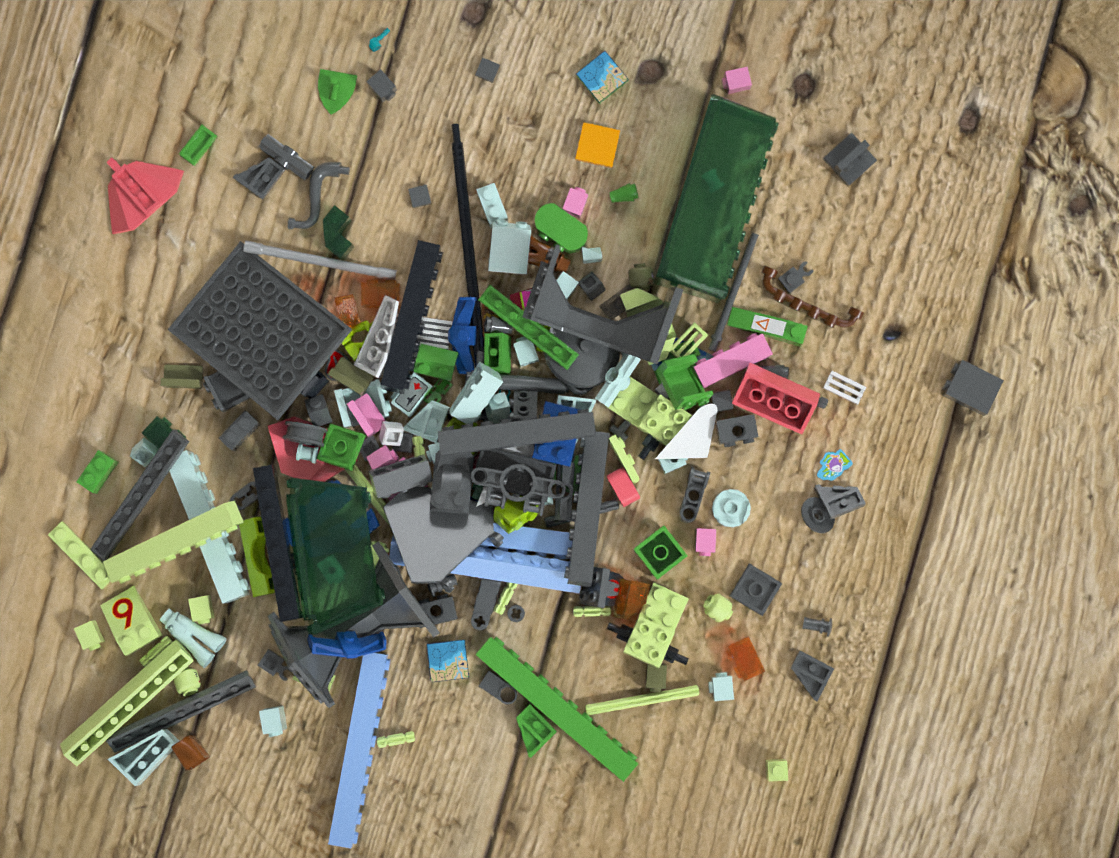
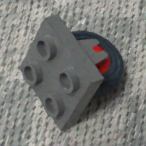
M594 567L591 586H582L580 591V604L601 608L616 606L622 602L627 592V584L620 574L610 571V569Z

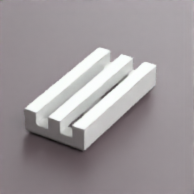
M831 371L823 389L858 405L866 387ZM835 377L847 384H850L860 389V391L858 392L848 386H845L833 380L832 378ZM831 383L835 386H838L856 395L857 398L855 399L843 392H840L830 387L829 384Z

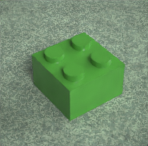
M664 525L633 549L656 580L688 556Z

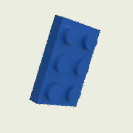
M545 401L543 414H550V417L558 416L559 412L569 411L570 414H578L577 410L581 409ZM577 439L535 444L532 458L570 467Z

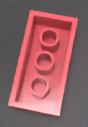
M749 363L735 392L732 404L803 434L818 404L820 393Z

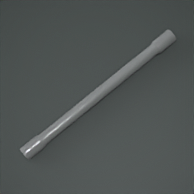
M246 240L243 252L263 254L355 272L390 281H395L397 271L267 246L262 243Z

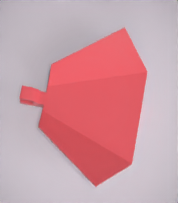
M111 157L107 164L115 171L111 175L112 179L108 185L112 234L133 231L177 193L184 171L139 161L128 165L124 164L121 167Z
M294 416L268 426L281 473L296 479L291 490L292 493L300 495L304 482L318 487L344 470L316 460L315 464L307 460H296L299 443L282 439V436L286 435L287 431L285 421L313 425L311 422ZM303 444V446H305V447H310V448H315V447H317V446H311V445H304V444Z

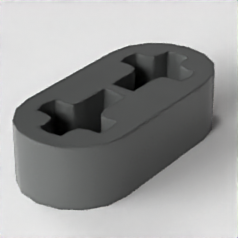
M255 482L248 483L230 498V502L235 501L236 503V497L239 499L244 496L246 497L242 501V506L237 505L239 511L244 510L258 499V495H247L251 491L250 487L252 485L256 487Z

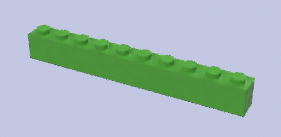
M497 636L495 638L490 637L476 653V656L624 782L638 765L636 761L638 757L630 750L626 753L621 748L623 744L616 738L611 740L606 735L608 732L601 725L596 727L591 723L593 719L585 712L581 714L577 711L578 706L573 701L569 700L567 702L563 699L562 696L564 694L558 688L554 687L552 689L547 685L549 681L541 674L539 676L532 672L534 668L527 662L524 664L518 660L520 656L512 649L510 651L506 650L503 647L505 643Z

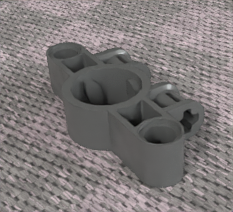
M522 464L511 465L504 471L477 467L471 473V479L476 485L488 487L485 506L494 505L504 509L507 497L515 502L525 501L523 513L528 511L539 513L542 516L546 497L559 499L565 494V486L562 482L536 477L529 467ZM514 469H517L519 472L527 471L533 481H530L529 489L531 491L523 497L517 494L509 495L504 487L508 479L506 475ZM478 471L485 473V479L482 482L475 480V474ZM555 484L562 487V493L559 495H554L551 492V488Z

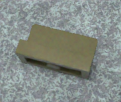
M341 357L335 368H332L328 373L330 377L363 396L374 379L371 374L354 366L352 362L344 357Z
M167 364L164 366V378H161L162 387L202 389V366Z

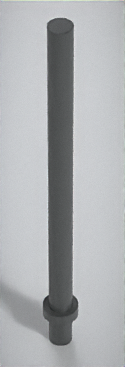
M751 233L715 333L711 335L712 341L708 349L710 351L716 352L719 342L722 341L723 330L759 236L756 233Z

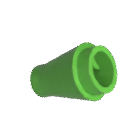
M628 183L609 192L612 203L635 201L634 199L639 198L635 183Z

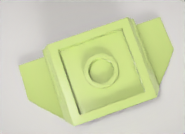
M638 288L620 295L627 317L663 303L660 298ZM672 324L658 362L667 359L676 338Z

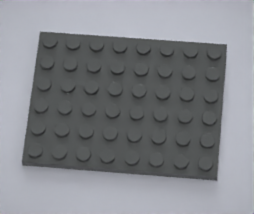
M240 241L167 330L269 414L279 420L352 329L258 254L243 252L244 243Z

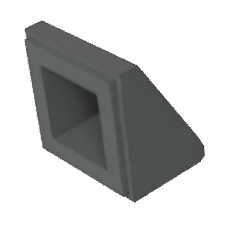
M593 272L578 281V285L591 301L606 290L603 283Z

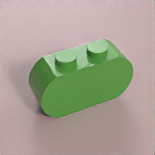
M550 203L543 205L535 215V228L541 239L546 242L550 240L554 243V246L559 245L560 252L562 253L563 251L576 253L586 245L588 237L586 225L559 206Z

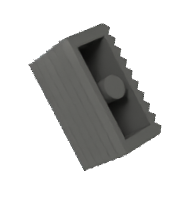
M245 410L224 431L219 439L230 450L237 451V448L242 446L247 437L253 435L255 429H258V426H261V424Z

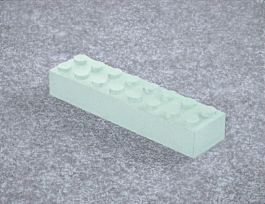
M185 450L170 469V473L190 520L215 508L213 504L215 497L213 492L207 489L205 483H208L205 473L199 469L201 462L198 455ZM225 531L221 533L222 537L216 540H206L207 544L201 546L200 549L222 603H230L249 595L248 590L251 588L248 580L243 579L241 574L243 567L240 561H236L234 556L236 554L233 543H229L227 539L229 533Z

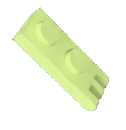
M616 435L610 437L608 441L622 467H624L632 483H637L639 476L633 467L635 462L630 454L626 455L623 449L626 447L621 437L617 438Z

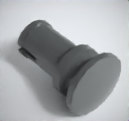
M454 574L446 576V578L451 579L455 583V585H458ZM427 583L429 592L433 597H435V592H442L443 588L440 583Z
M804 617L802 629L819 631L820 634L825 632L827 637H829L833 625L832 618L828 622L825 619L817 620Z

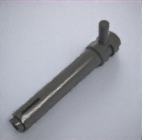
M477 352L476 366L479 362L484 364V352ZM474 370L466 372L465 384ZM500 374L503 383L498 389L537 391L555 394L569 392L566 383L558 378Z

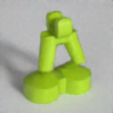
M368 320L352 326V331L342 342V345L354 362L359 355V348H362L365 339L363 342L355 343L352 342V337L355 333L363 330L369 332L373 321L369 323Z

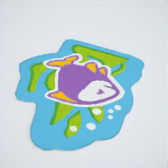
M841 449L836 453L827 452L820 461L822 467L818 471L817 477L822 480L832 481L839 477L844 470L852 466L853 463Z

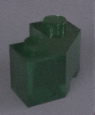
M334 205L323 219L325 247L339 260L344 261L354 248L353 244L341 235L351 222V219Z

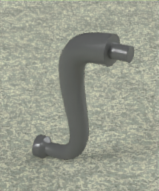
M326 162L317 166L311 174L309 183L310 216L306 221H296L294 218H289L288 229H307L312 227L320 215L323 179L327 176L339 178L340 174L349 175L350 167H343L341 162Z

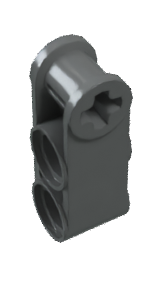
M695 467L691 468L679 511V518L682 522L691 523L696 519L704 490L710 477L709 471L705 473L695 470ZM690 491L697 492L698 500H690L688 493ZM685 509L693 512L691 519H686L683 516Z
M482 578L471 618V624L475 629L484 630L488 626L501 581ZM482 616L485 625L481 624L480 627H477L475 618L479 619Z

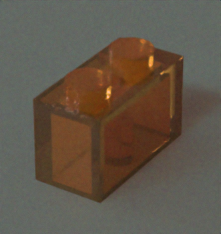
M368 279L366 283L362 282V308H380L385 295L399 301L398 308H401V284L397 283V280H385V283H378V280Z
M749 636L726 645L728 648L725 651L729 661H734L736 665L734 672L738 679L742 678L743 681H746L765 672Z

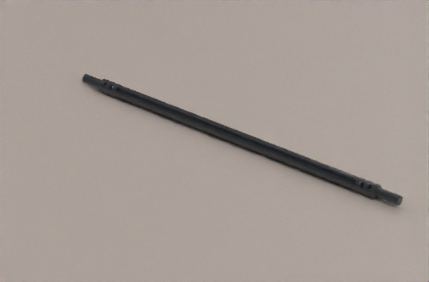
M452 124V152L468 297H477L471 317V326H476V345H473L476 367L477 352H484V336L464 148L460 138L459 124ZM484 407L482 410L484 415L483 422H489Z

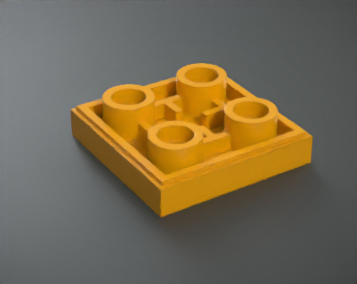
M583 122L575 160L612 168L620 130Z

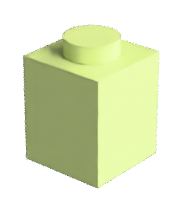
M210 595L188 599L192 622L198 621V625L210 623L209 619L215 618Z
M96 620L74 628L83 650H96L101 647L100 643L105 642Z
M786 759L765 760L766 779L768 781H788Z

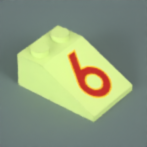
M135 586L100 605L114 638L125 656L133 654L163 636Z

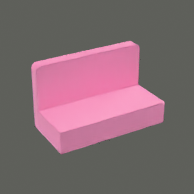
M367 393L357 400L347 403V406L368 437L381 430L382 422L386 420Z

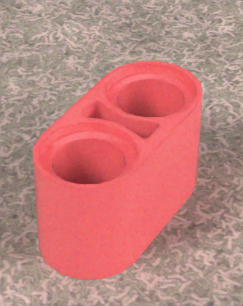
M624 467L606 476L623 507L640 499Z

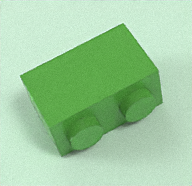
M504 333L485 334L484 364L499 374H511V337Z
M421 343L414 372L451 381L456 367L458 352Z
M98 450L77 480V483L90 492L97 494L119 462L105 452Z

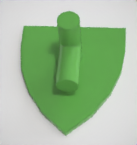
M320 69L318 78L319 95L330 115L339 111L349 101L356 86L357 75Z

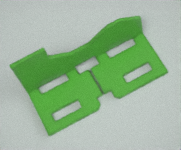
M439 378L436 384L425 394L423 401L428 404L432 400L438 399L436 402H439L442 399L440 395H445L453 384L448 380L442 379L443 381L438 386L437 384L441 380Z

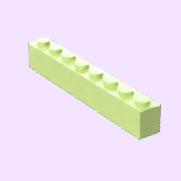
M235 501L227 502L103 561L111 583L119 581L122 584L130 581V576L132 575L137 577L146 573L145 569L147 568L151 570L161 566L160 562L164 560L166 563L176 559L175 555L178 553L184 555L191 552V547L193 546L196 548L207 544L206 540L208 539L213 541L222 537L221 533L225 531L230 533L237 530V525L244 522Z
M177 639L174 640L60 743L63 755L78 766L194 661L190 652Z

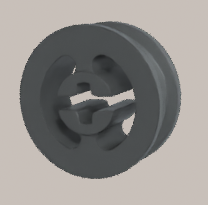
M285 421L287 431L286 435L282 436V439L304 445L324 447L325 444L322 440L324 433H327V429L310 424Z

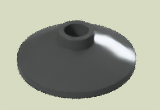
M808 498L802 504V518L812 531L827 533L833 528L835 518L829 519L819 498Z

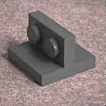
M850 133L823 158L848 187L877 161L868 151L870 146L866 140L860 142L853 133Z

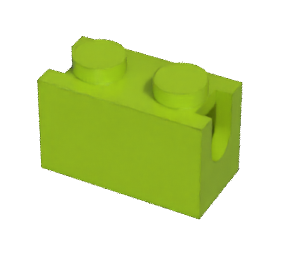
M507 499L504 509H501L499 506L495 507L493 520L510 534L514 530H519L526 522L534 520L538 513L528 511L523 513L525 501L515 502Z

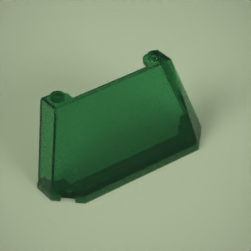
M299 478L288 479L287 488H290V494L286 495V506L303 620H308L309 626H307L308 634L314 635L383 605L385 592L376 583L366 513L368 504L371 503V494L369 491L367 492V487Z

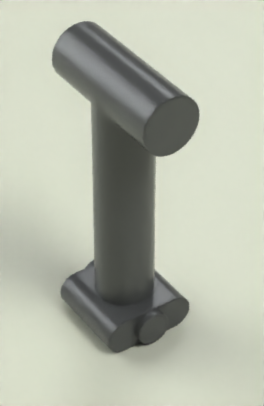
M624 420L619 428L613 425L609 431L618 438L621 437L624 442L628 438L624 432L631 423Z

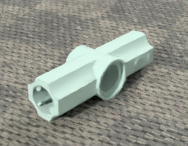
M625 353L618 365L607 371L605 375L606 383L595 399L609 408L619 391H623L629 386V376L641 359Z

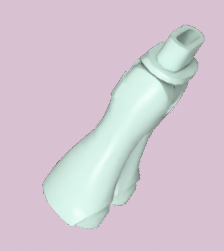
M170 608L160 619L166 625L165 629L192 653L203 668L210 664L215 655L201 646L192 636L198 638L215 653L223 647L227 638L204 629L179 612H173Z

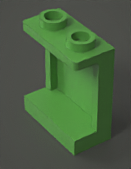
M695 354L665 360L656 369L675 410L681 408L686 410L694 405L703 406L709 402L710 397L714 394L712 390L705 392L693 368V365L698 361Z

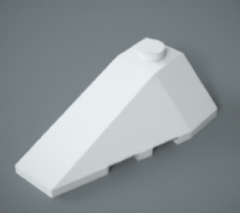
M386 295L354 366L377 378H381L385 370L399 301Z

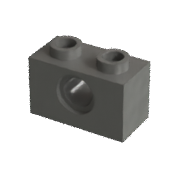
M754 414L715 422L719 445L724 444V447L735 446V442L743 441V444L755 442L754 439L759 437ZM735 426L742 429V435L739 437L734 436L732 433V429Z
M448 594L437 596V600L430 602L429 598L418 601L435 625L458 619L454 599L449 597ZM433 605L440 606L441 614L439 616L432 615L431 607Z

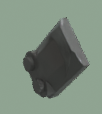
M440 450L436 453L430 511L469 514L472 485L471 473L474 466V456L471 453L441 456Z

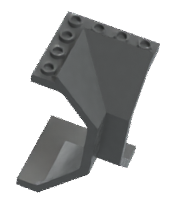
M555 245L553 248H549L545 260H548V263L540 262L541 264L522 317L658 364L683 289L669 287L665 300L661 305L627 318L613 321L576 308L568 303L553 274L561 250L560 246Z
M379 541L372 545L379 560L362 598L327 622L313 626H287L280 622V618L275 612L268 615L271 622L269 627L272 630L270 632L288 668L315 700H318L321 704L324 702L328 708L335 705L328 690V685L342 657L312 654L307 641L308 635H313V637L335 639L336 632L355 631L357 637L362 638L377 634L384 629L426 627L433 638L440 634L432 619L406 586L391 558Z

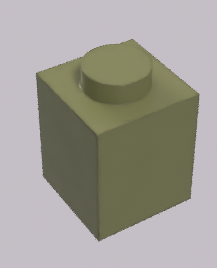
M647 664L645 687L650 688V692H661V689H666L667 665H660L658 669Z

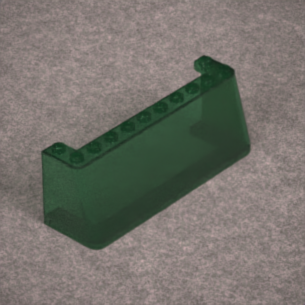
M715 94L711 95L654 284L666 288L678 287L683 289V293L715 303H720L722 299L725 300L730 287L726 284L728 278L732 279L735 270L732 264L734 260H738L740 249H737L739 242L743 243L746 234L743 228L745 224H749L752 213L748 211L750 205L754 206L757 198L754 191L756 187H760L762 177L759 175L761 169L765 170L768 159L765 158L767 151H771L773 141L770 138H774L779 125L775 117Z

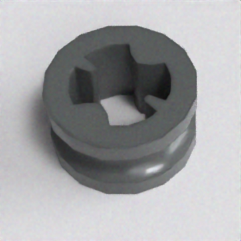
M519 605L511 606L508 610V618L513 622H520L525 616L524 609ZM517 608V610H521L522 613H520L519 619L511 617L512 609Z

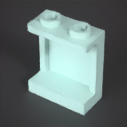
M506 220L492 222L488 271L527 274L531 237L530 225L522 221H518L516 224L508 223Z
M375 379V381L370 383L364 394L367 393L382 416L388 418L392 408L390 401L385 400L384 394L387 393V390L381 389L380 379ZM350 388L334 390L344 428L348 429L359 426V422L347 406V403L357 400L361 395Z

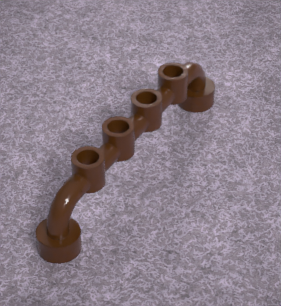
M765 265L761 272L764 274L763 286L767 292L773 295V300L779 303H783L785 300L791 303L790 308L798 312L800 309L808 311L806 314L808 317L815 320L820 317L825 320L824 324L831 328H834L835 325L843 328L850 327L857 319H862L864 312L856 308L850 307L847 313L850 315L849 319L842 320L773 287L770 280L771 278H776L778 271Z

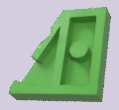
M531 704L516 717L528 756L531 758L557 731Z

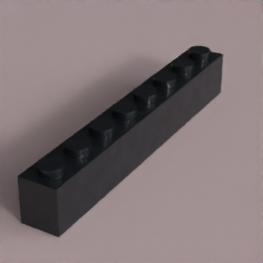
M421 240L417 242L381 381V389L400 394H404L405 389L409 390L411 378H408L409 373L414 371L416 360H413L414 353L419 351V334L423 335L425 324L422 323L424 316L427 317L430 306L427 305L428 299L433 297L434 288L432 283L437 281L439 270L436 269L437 263H441L443 258V252H441V247L438 244Z
M271 464L253 468L280 622L301 619L303 616L276 466Z

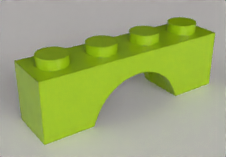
M254 517L243 520L244 523L239 524L253 597L273 594L275 590L271 568L265 557L266 540L262 518Z

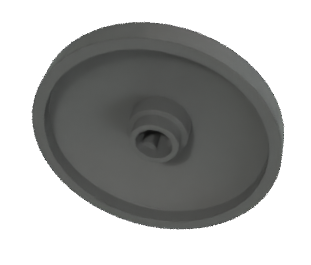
M552 327L549 330L579 354L569 369L566 370L544 352L546 363L551 372L559 380L577 388L598 386L606 381L605 375L607 371L612 367H616L619 363L620 351Z

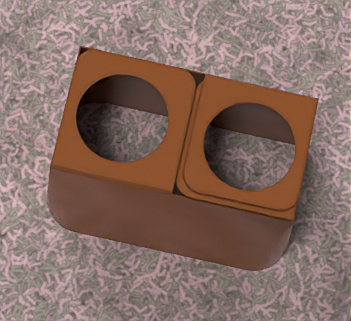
M188 735L171 747L185 771L194 769L210 758V755L196 735Z

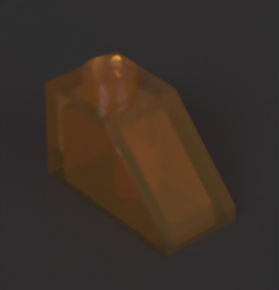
M354 294L334 297L339 319L349 327L357 325V322H360L361 319L357 299Z
M620 579L613 617L628 619L644 606L649 595L650 584Z

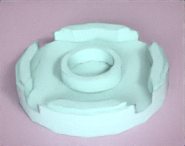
M728 489L722 491L713 501L712 512L714 518L725 527L733 528L740 526L750 515V502L746 495L739 490Z

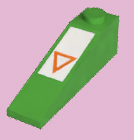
M732 307L727 326L757 333L758 335L763 334L765 337L798 347L803 344L808 328L806 325L735 307Z

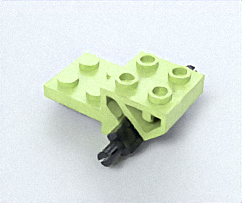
M630 377V384L627 389L619 391L608 408L647 434L642 443L644 448L638 455L644 461L649 452H654L660 443L667 446L692 417L683 408L675 410L671 400H668L661 394H656L632 377Z
M653 583L633 628L624 624L619 627L609 622L606 629L616 633V638L626 642L623 653L658 669L663 659L670 663L677 661L686 666L689 658L678 654L679 649L670 646V643L689 598Z

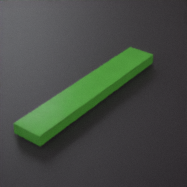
M489 285L479 298L481 303L566 370L569 369L579 356L576 351L540 323L523 318L524 311L492 285Z

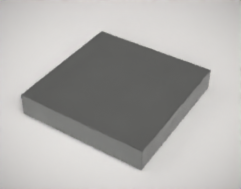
M749 563L729 596L763 616L782 583Z

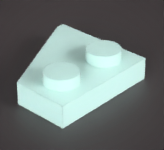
M432 400L403 427L404 431L437 443L439 441L438 432L442 431L450 407Z

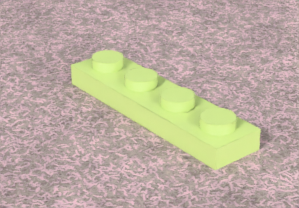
M63 521L48 534L101 589H104L111 582L103 561Z

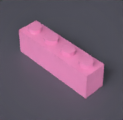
M754 333L746 338L747 341L742 344L738 341L730 345V349L725 352L719 350L713 353V358L707 361L705 358L695 363L696 366L693 368L703 388L747 368L749 363L756 364L770 357L773 353L764 335Z

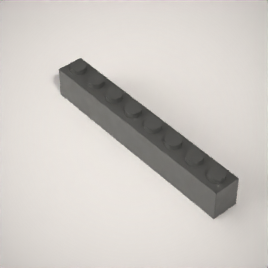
M589 409L577 410L578 414H570L569 411L559 412L558 416L550 417V414L539 415V419L532 420L531 416L521 417L516 422H512V419L500 420V424H492V421L482 422L481 426L473 427V424L461 425L462 429H454V426L443 427L442 431L438 432L440 455L448 456L595 437L594 413L589 412Z
M596 431L595 437L581 438L580 447H583V454H579L578 466H581V471L577 473L575 483L579 484L578 491L574 492L573 503H577L576 510H572L571 521L574 522V529L570 528L569 533L572 547H568L566 559H570L569 567H565L564 578H568L567 584L590 587L592 584L609 433Z

